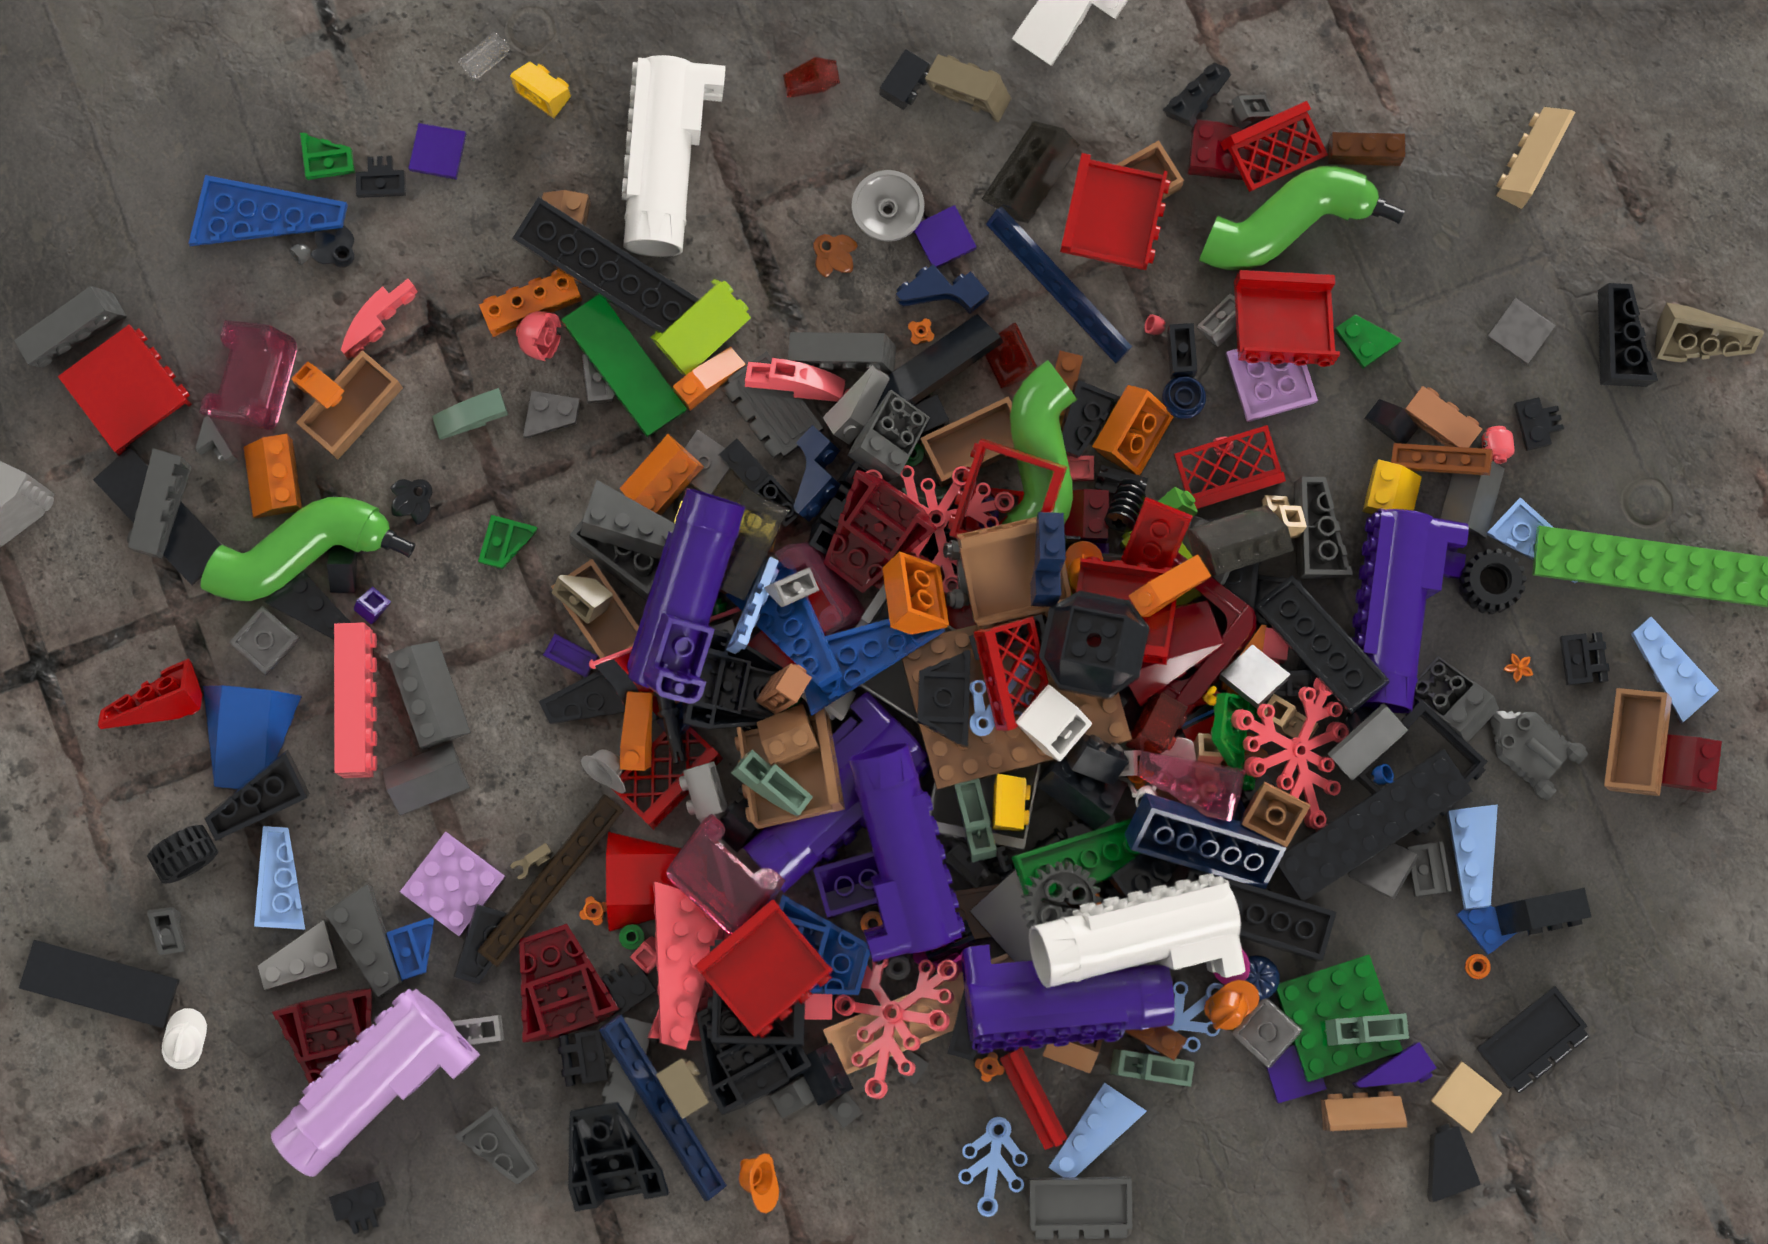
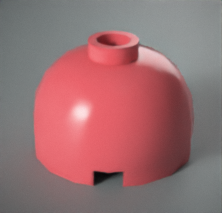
M545 311L529 313L516 328L520 349L529 357L537 360L546 361L545 358H552L561 338V335H557V327L561 328L559 317L554 313Z

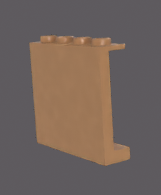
M1037 517L957 535L973 621L978 627L991 628L996 626V622L1006 621V623L1020 620V617L1030 615V617H1034L1040 614L1044 615V611H1049L1050 607L1031 606L1030 582L1035 562ZM1065 562L1060 571L1061 597L1058 603L1071 596Z
M825 708L815 713L814 716L809 717L821 751L779 767L813 796L799 816L783 810L757 794L747 785L742 784L743 795L745 799L748 798L749 805L745 809L747 820L757 829L845 810L831 721ZM737 727L738 736L735 737V745L737 751L741 753V759L745 754L753 750L770 765L761 743L758 729L744 732L741 727Z

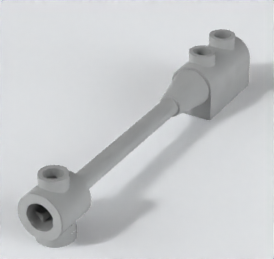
M713 761L683 770L684 776L679 777L681 789L683 791L688 790L691 800L686 802L689 814H696V818L699 819L705 833L712 842L738 929L746 921L721 840L722 831L719 813L725 811L728 806L716 765Z

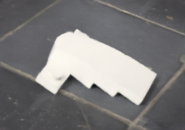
M1038 0L1012 39L1052 66L1064 46L1070 41L1078 25H1081L1092 4L1116 19L1128 0Z

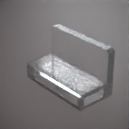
M494 31L458 60V63L470 78L476 81L511 51L505 39L502 40Z

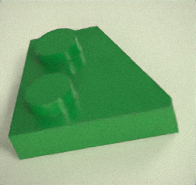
M300 133L305 177L307 180L355 173L351 147L333 144L329 140L314 138L307 133Z
M1357 315L1352 316L1334 330L1362 369L1402 342L1399 337Z
M491 515L478 562L504 569L536 534L538 528Z

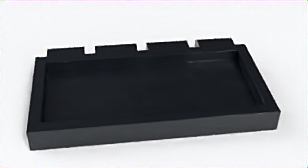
M1553 986L1476 1049L1508 1089L1514 1087L1520 1094L1533 1083L1532 1079L1528 1076L1529 1073L1535 1079L1540 1078L1553 1067L1548 1061L1549 1057L1557 1064L1572 1052L1567 1042H1570L1574 1048H1577L1589 1038V1035L1584 1030L1587 1027L1586 1023L1557 987Z

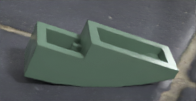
M497 388L455 404L432 417L441 440L484 426L486 422L507 416L508 412L502 393Z
M753 750L745 754L731 772L757 794L795 816H799L813 798L811 794L776 764L769 765Z
M979 778L955 784L956 797L971 861L975 862L996 857L997 849Z
M1406 1013L1325 1020L1328 1046L1409 1039Z
M1114 1049L1110 1074L1191 1087L1194 1061L1175 1059L1173 1061L1168 1057Z

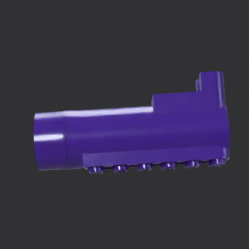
M686 489L684 499L676 516L673 533H668L628 660V677L631 681L652 689L664 698L688 704L695 703L702 697L706 682L700 678L715 631V629L708 625L736 538H738L745 506L709 493Z
M1380 508L1371 517H1367L1365 523V531L1368 532L1367 541H1364L1362 546V555L1365 558L1364 565H1361L1358 577L1362 581L1361 588L1357 590L1355 602L1358 604V611L1353 616L1352 627L1355 628V634L1351 639L1384 673L1390 683L1359 708L1370 707L1375 711L1384 703L1393 713H1410L1413 710L1415 687L1418 683V663L1426 600L1441 591L1446 550L1457 552L1458 548L1467 546L1469 526L1467 523L1434 518L1422 512Z
M869 692L864 693L850 705L853 717L860 724L835 746L845 810L765 827L743 847L751 859L783 893L805 873L808 874L818 861L821 864L825 861L827 863L831 862L839 854L837 850L843 844L848 846L856 839L857 835L855 833L862 827L864 829L867 828L857 792H855L856 785L849 763L850 757L875 747L906 742L909 743L914 765L919 774L918 777L922 778L931 769L927 753L921 745Z
M901 742L883 745L853 755L849 758V763L856 785L855 792H857L879 872L878 875L871 876L870 878L883 925L864 930L872 961L876 962L905 953H918L936 949L951 943L955 939L962 938L961 933L965 932L964 923L959 912H955V908L959 907L958 900L953 889L949 888L948 885L953 883L949 868L947 869V865L942 862L943 859H946V855L940 840L936 839V835L940 834L937 821L929 813V811L933 810L932 801L927 791L923 792L920 787L919 774L914 765L909 743Z
M989 945L968 947L962 952L961 965L965 988L967 1026L972 1049L977 1050L978 1053H989L993 1049L1001 1048L1004 1051H1013L1023 1046L1037 1049L1045 1044H1054V1046L1059 1047L1068 1045L1069 1042L1078 1041L1080 1044H1090L1094 1040L1099 1039L1113 1042L1123 1037L1125 1030H1143L1152 1027L1172 1026L1174 1023L1175 1002L1170 970L1164 965H1137L1093 976L1080 982L1073 981L1046 988L1037 975L1033 960L991 964Z

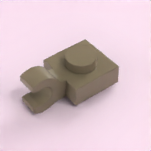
M544 843L524 856L523 859L513 862L510 867L515 869L517 866H522L523 873L517 878L518 880H523L529 875L531 866L537 865V867H540L550 861L549 856L553 854V851L548 844Z

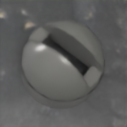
M297 244L289 249L290 255L299 265L304 264L310 258V249L304 244Z

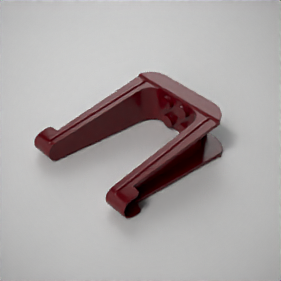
M1177 553L1172 568H1175L1176 566L1182 564L1188 559H1186L1180 553ZM1209 577L1194 588L1226 615L1228 621L1227 629L1222 636L1224 646L1200 664H1195L1194 668L1196 671L1190 678L1183 681L1174 679L1166 685L1167 688L1157 693L1173 706L1185 707L1194 704L1205 692L1207 693L1211 686H1215L1220 680V674L1233 663L1256 630L1257 618L1254 609L1212 577Z

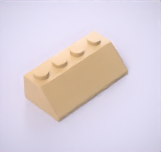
M1544 107L1540 114L1534 113L1529 123V126L1532 127L1529 134L1524 133L1518 143L1521 150L1518 155L1514 153L1507 164L1511 169L1507 175L1502 174L1496 187L1500 188L1496 195L1497 197L1521 209L1525 206L1535 191L1575 114L1574 111Z

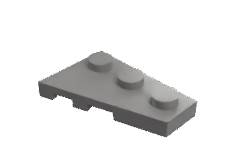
M326 920L321 921L258 965L264 990L339 969Z

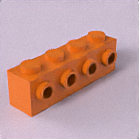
M557 269L549 277L544 279L541 277L535 278L528 282L529 285L521 288L518 286L510 288L506 291V294L499 297L490 296L483 301L484 303L479 304L492 337L516 328L529 313L536 311L553 313L583 301L574 279Z

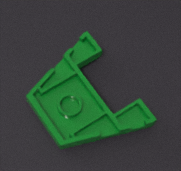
M1219 693L1214 705V725L1211 729L1212 741L1243 790L1252 791L1255 787L1256 777L1248 776L1244 771L1245 749L1243 741L1247 737V730L1234 728L1231 723V716L1236 710L1242 709L1250 711L1257 722H1262L1257 714L1258 708H1255L1240 695Z

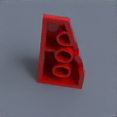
M190 659L164 669L160 672L162 676L154 682L149 683L146 681L142 683L141 688L132 696L125 694L100 710L98 727L106 729L174 720L195 714L201 709L202 691Z

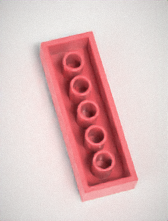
M365 623L334 624L335 773L343 778L373 777V771H377V756H373V746H377V732L373 731V722L377 721V708L373 707V697L377 696V684L373 682V672H377V660L373 658V648L377 647V636Z

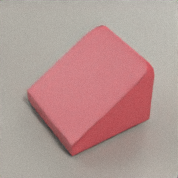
M653 936L646 939L630 956L647 975L656 967V944Z

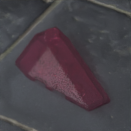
M1142 751L1137 776L1178 798L1179 801L1188 804L1207 817L1231 822L1241 796L1246 770Z

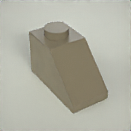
M568 575L558 576L552 590L553 595L587 624L607 611L614 595L596 579Z

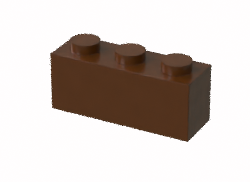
M1332 132L1328 141V164L1400 166L1405 158V134Z

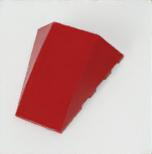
M608 832L606 849V908L609 932L624 928L630 924L636 925L655 919L653 882L703 896L705 889H709L708 854Z

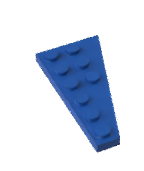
M205 175L188 244L190 246L343 228L348 204L342 201Z
M789 558L777 564L776 569L779 572L774 582L797 572ZM757 577L726 594L741 611L745 607ZM768 595L765 604L761 606L760 616L756 625L797 665L806 669V674L812 677L811 679L820 688L843 676L808 596L780 607Z
M886 619L825 636L843 676L823 688H820L812 679L805 688V694L811 716L945 632V628L911 635L891 628L890 620Z

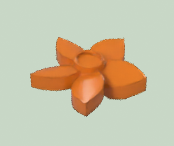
M1512 653V664L1507 665L1503 670L1510 673L1514 672L1513 679L1516 683L1522 678V675L1526 677L1533 676L1532 670L1527 667L1530 663V657H1524L1520 661L1518 656Z

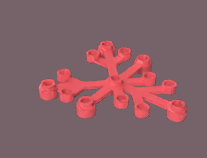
M905 465L900 474L907 495H904L922 507L930 519L935 515L941 518L939 523H933L937 528L933 533L935 534L939 552L932 563L939 565L940 568L941 566L943 567L945 575L943 589L944 593L947 594L948 591H951L947 587L949 583H955L957 585L956 589H958V576L954 574L952 564L957 566V560H949V558L944 557L943 547L947 543L944 528L947 526L951 514L956 515L957 509L947 510L956 498L959 490L965 487L966 482L958 481L957 477L960 474H964L966 467L960 466L953 471V483L939 505L936 500L934 480L931 478L922 480L921 490L925 493L927 508L919 503L913 479L915 475L914 469L909 465ZM872 469L866 472L883 479L881 473L877 470ZM904 470L912 472L910 477H904L902 473ZM926 482H930L933 487L930 490H926L923 485ZM980 483L976 487V493L969 503L965 517L973 518L983 524L984 528H989L987 522L990 520L995 521L996 526H998V519L985 513L995 510L1001 513L1010 512L1014 507V497L1009 492H1000L996 495L995 500L982 503L983 499L989 497L991 488L987 483ZM986 487L988 492L982 495L978 491L979 488ZM1001 500H1007L1009 505L1001 507L999 503ZM932 534L908 555L920 558L919 555Z
M1316 678L1313 685L1314 689L1302 687L1299 690V698L1303 702L1307 718L1298 737L1290 740L1275 731L1272 720L1275 709L1269 704H1261L1258 707L1257 714L1261 718L1262 724L1254 720L1250 711L1238 709L1232 714L1231 723L1236 729H1250L1258 734L1254 737L1247 736L1244 739L1243 747L1247 751L1256 752L1259 750L1260 745L1270 741L1285 748V750L1263 759L1255 756L1247 758L1244 763V771L1248 776L1261 777L1268 768L1287 760L1282 774L1276 780V784L1280 789H1291L1289 794L1298 799L1302 790L1304 791L1306 802L1310 804V808L1304 817V823L1308 828L1318 830L1325 826L1327 818L1325 813L1319 810L1313 784L1324 789L1326 794L1332 796L1339 794L1341 785L1337 781L1327 780L1308 769L1307 761L1316 765L1323 772H1331L1335 766L1332 758L1321 757L1310 750L1331 741L1341 742L1349 735V730L1344 723L1331 722L1327 726L1325 733L1309 739L1317 721L1329 716L1339 717L1343 711L1342 705L1338 702L1331 701L1323 707L1327 696L1332 693ZM1307 691H1309V697H1308V698H1306V696H1305V694H1306ZM1335 705L1336 710H1335V712L1333 713V712H1332V708H1333V706ZM1268 708V714L1265 716L1264 710ZM1253 740L1254 745L1250 748V742ZM1327 761L1328 765L1324 768V763ZM1297 766L1299 773L1294 782L1292 775ZM1286 778L1287 784L1284 786L1283 781ZM1333 784V785H1334V789H1333V791L1331 792L1330 787H1331V785Z
M889 958L884 959L880 965H878L877 961H872L873 968L871 970L867 964L861 988L872 990L881 1006L858 1003L848 995H840L836 998L834 1008L837 1013L843 1016H850L853 1013L878 1016L877 1019L866 1027L858 1029L857 1038L863 1043L871 1042L874 1034L884 1027L883 1035L861 1052L854 1053L851 1058L854 1066L864 1068L867 1066L869 1059L879 1052L875 1075L865 1084V1092L868 1096L874 1099H881L886 1095L887 1084L884 1080L890 1053L898 1064V1070L901 1074L911 1076L915 1072L914 1063L906 1059L893 1038L895 1028L903 1039L904 1047L910 1051H916L920 1047V1039L912 1035L904 1021L927 1024L931 1029L938 1032L948 1028L950 1023L949 1016L941 1010H933L926 1014L908 1011L907 1009L922 998L938 1000L944 1005H949L953 1002L954 994L952 991L946 988L935 989L943 982L954 981L959 976V966L952 960L940 962L937 974L931 979L929 978L935 972V965L929 960H922L918 966L919 977L916 990L900 1002L891 1001L880 984L883 969L888 966ZM930 964L929 971L924 972V966ZM953 967V974L948 976L947 970ZM948 992V999L943 1001L942 995ZM850 1002V1008L845 1011L844 1005ZM896 1010V1016L894 1018H891V1011ZM943 1017V1024L938 1026L937 1020ZM864 1031H868V1037L866 1039L862 1038V1034ZM914 1038V1046L909 1047V1041ZM859 1056H863V1062L861 1064L857 1063V1058ZM906 1064L910 1065V1069L908 1072H904L903 1070ZM877 1085H881V1091L879 1093L875 1092V1088Z

